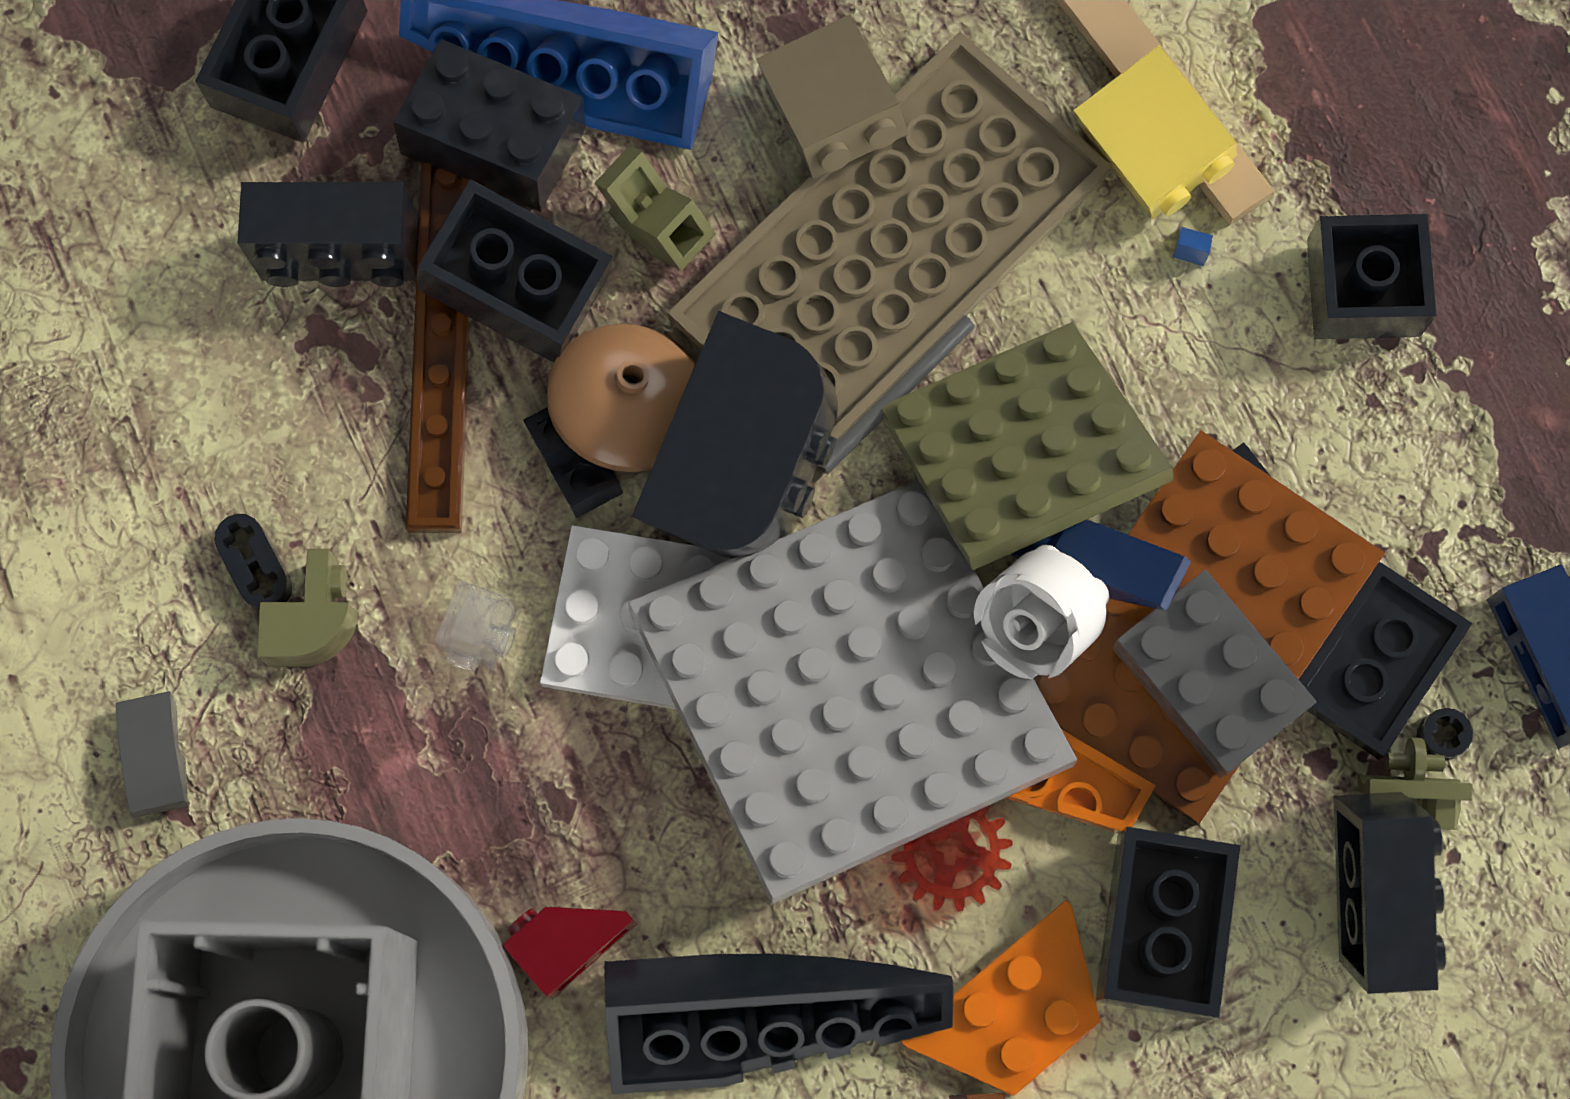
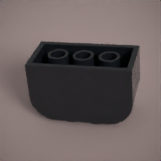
M718 310L631 517L654 529L730 559L758 553L771 546L778 539L787 536L796 516L804 518L815 494V488L809 486L817 466L826 467L836 444V437L831 436L838 413L836 391L830 378L810 352L796 341Z

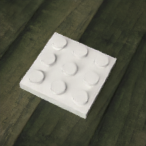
M572 525L540 682L542 687L676 709L628 610V602L730 560V558L720 556L694 545Z

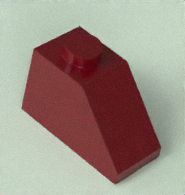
M544 907L537 914L531 908L509 926L507 932L512 937L502 946L543 994L553 1000L633 929L637 923L626 911Z

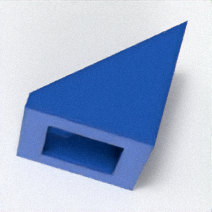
M1181 226L1172 257L1204 266L1210 254L1213 235Z

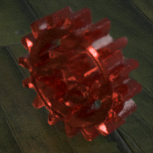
M990 805L947 824V826L935 833L929 832L901 845L903 846V851L891 855V864L904 865L906 869L897 879L899 886L911 882L917 886L912 897L915 903L923 899L927 894L933 897V912L938 913L944 901H952L955 913L960 914L964 910V899L970 897L975 905L981 907L985 904V897L982 892L984 887L994 892H998L1003 885L994 876L995 871L1009 872L1012 863L1000 858V852L1010 849L1013 843L1010 839H998L997 832L1006 822L1003 818L989 821L985 817ZM970 821L984 835L988 850L986 847L975 843L968 831ZM949 838L959 841L958 850L966 853L967 857H958L954 865L943 863L944 853L936 850L935 847L945 846ZM914 854L927 859L935 873L932 883L919 871ZM965 871L984 872L974 883L963 888L952 889L955 878Z

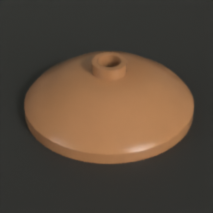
M612 324L594 328L572 340L566 346L561 356L556 358L547 385L546 397L549 416L563 441L587 461L616 471L640 472L651 470L696 362L675 340L654 329L632 324ZM627 375L635 376L640 380V383L629 384L623 377Z

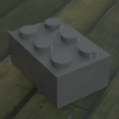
M1206 569L1175 593L1167 611L1155 609L1118 638L1112 647L1219 779L1230 773L1317 703Z

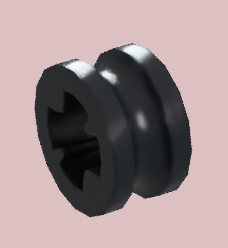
M1442 708L1435 710L1421 720L1417 728L1416 738L1424 740L1427 754L1444 755L1445 761L1456 758L1469 748L1473 740V729L1470 721L1463 713L1456 709ZM1436 721H1443V728L1451 724L1456 730L1457 735L1451 739L1452 749L1447 748V742L1438 745L1434 741L1432 734L1436 733L1439 729Z

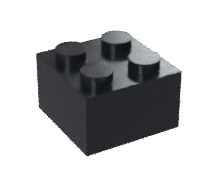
M1428 214L1319 217L1307 238L1314 339L1421 337L1437 316Z

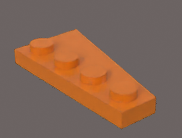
M1062 730L1078 759L1074 767L1006 797V799L1114 833H1120L1126 826L1133 827L1156 785Z

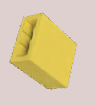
M1160 45L1073 110L1079 127L1103 158L1112 165L1114 172L1152 220L1162 212L1166 216L1177 212L1191 199L1192 196L1189 193L1191 190L1205 180L1212 184L1221 179L1235 165L1233 159L1238 156L1235 139Z

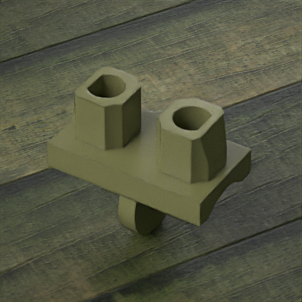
M1410 737L1406 742L1404 753L1386 754V769L1404 770V776L1358 774V792L1364 794L1402 792L1409 798H1422V808L1434 816V821L1439 822L1442 830H1457L1461 800L1472 801V783H1462L1459 779L1426 778V771L1444 772L1445 757L1444 755L1427 754L1426 745L1422 738Z

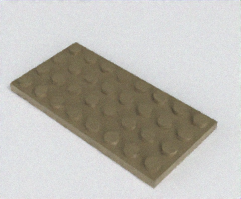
M961 32L955 35L895 93L908 131L907 135L895 140L885 148L876 149L848 162L837 171L827 172L815 179L810 175L667 312L668 319L701 350L718 310L787 337L802 345L822 367L835 388L838 400V413L831 436L836 437V442L964 315L967 316L1110 174L1112 165Z

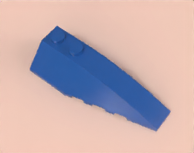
M401 0L399 37L434 52L439 41L442 39L582 96L585 125L590 128L689 150L693 147L712 83L718 32L636 14L558 0Z

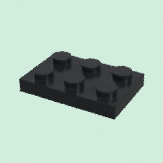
M1379 561L1299 678V681L1317 701L1307 712L1376 759H1382L1473 623Z

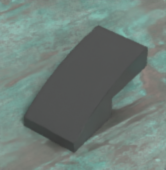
M167 691L117 702L116 721L119 751L130 814L133 818L187 807L186 759L179 749L177 705L171 692Z

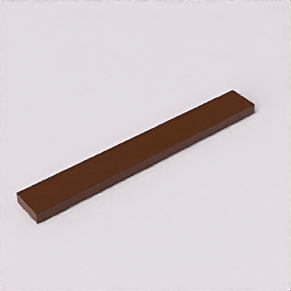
M424 161L421 162L417 267L469 180L464 178L461 180L457 178V175L441 168L438 170L432 168L431 164ZM417 272L406 530L408 533H462L470 318L417 289Z

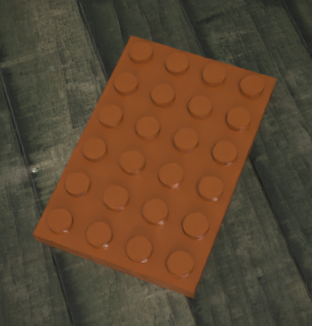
M1202 430L1199 431L1174 467L1173 481L1160 487L1127 534L1183 555L1191 561L1177 591L1206 569L1298 680L1385 554L1384 551ZM1109 599L1106 604L1105 625L1099 637L1058 676L1048 678L1049 675H1037L1033 679L1062 730L1156 785L1152 792L1153 795L1198 825L1240 764L1230 773L1219 779L1112 649L1118 638L1155 609Z

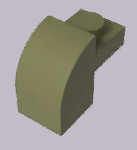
M629 146L594 183L610 204L611 209L608 213L616 223L653 256L679 271H682L716 235L694 201L668 188L644 153L632 146Z
M307 549L304 602H260L257 657L269 667H308L318 665L335 657L351 640L357 626L359 614L348 602H338V598H344L346 595L347 572L345 565H339L340 561L330 549Z

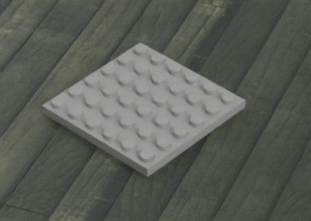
M919 481L782 537L758 553L732 558L628 602V610L771 905L1074 767L1078 760L1034 679L1020 678L1009 673L999 666L986 652L981 642L986 638L981 621L975 625L974 619L975 602L984 587L975 571L971 570Z

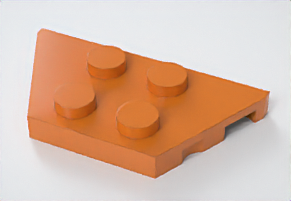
M1067 900L1061 903L953 994V1028L900 1041L902 1045L1006 1094L1015 1096L1101 1022L1070 903Z

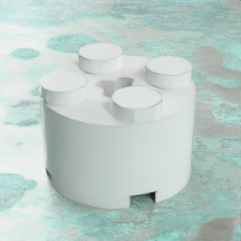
M1042 545L1036 550L1030 551L1018 558L980 592L974 607L975 625L981 621L982 629L986 636L981 642L986 652L999 666L1009 673L1025 679H1033L1037 675H1049L1048 678L1055 677L1062 673L1101 634L1106 620V604L1109 601V591L1100 579L1093 577L1078 561L1061 553L1051 545Z

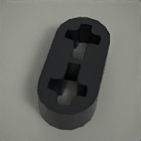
M234 514L226 517L215 530L214 541L242 598L258 611H260V602H288L292 595V582L267 532L255 518L247 514ZM239 529H243L247 534L254 533L248 539V544L254 555L248 559L236 546L229 548L236 541L234 532ZM258 568H261L271 580L278 578V581L272 585L274 594L268 598H265L260 592L253 594V591L259 587V582L253 572Z

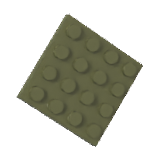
M1073 322L895 399L881 408L886 426L972 571L1173 481L1171 464Z

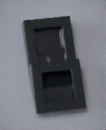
M548 407L523 419L527 430L576 518L623 494L620 483L611 469L587 461L563 441L551 421Z

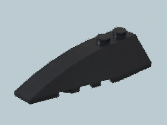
M706 954L604 961L605 1015L612 1094L724 1087L744 1082V1073L772 1066L774 1074L795 1069V1060L826 1052L828 1059L851 1054L850 1049L863 1042L876 1040L879 1045L883 1046L953 1028V978L950 975L892 964L791 954Z

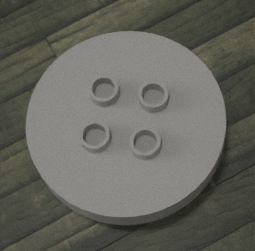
M296 818L273 819L244 824L202 838L157 863L137 879L111 905L95 926L75 960L64 986L55 1017L50 1052L51 1098L523 1099L528 1068V1028L524 1000L509 955L502 946L503 942L487 916L471 896L449 875L413 850L388 837L364 828L334 821Z

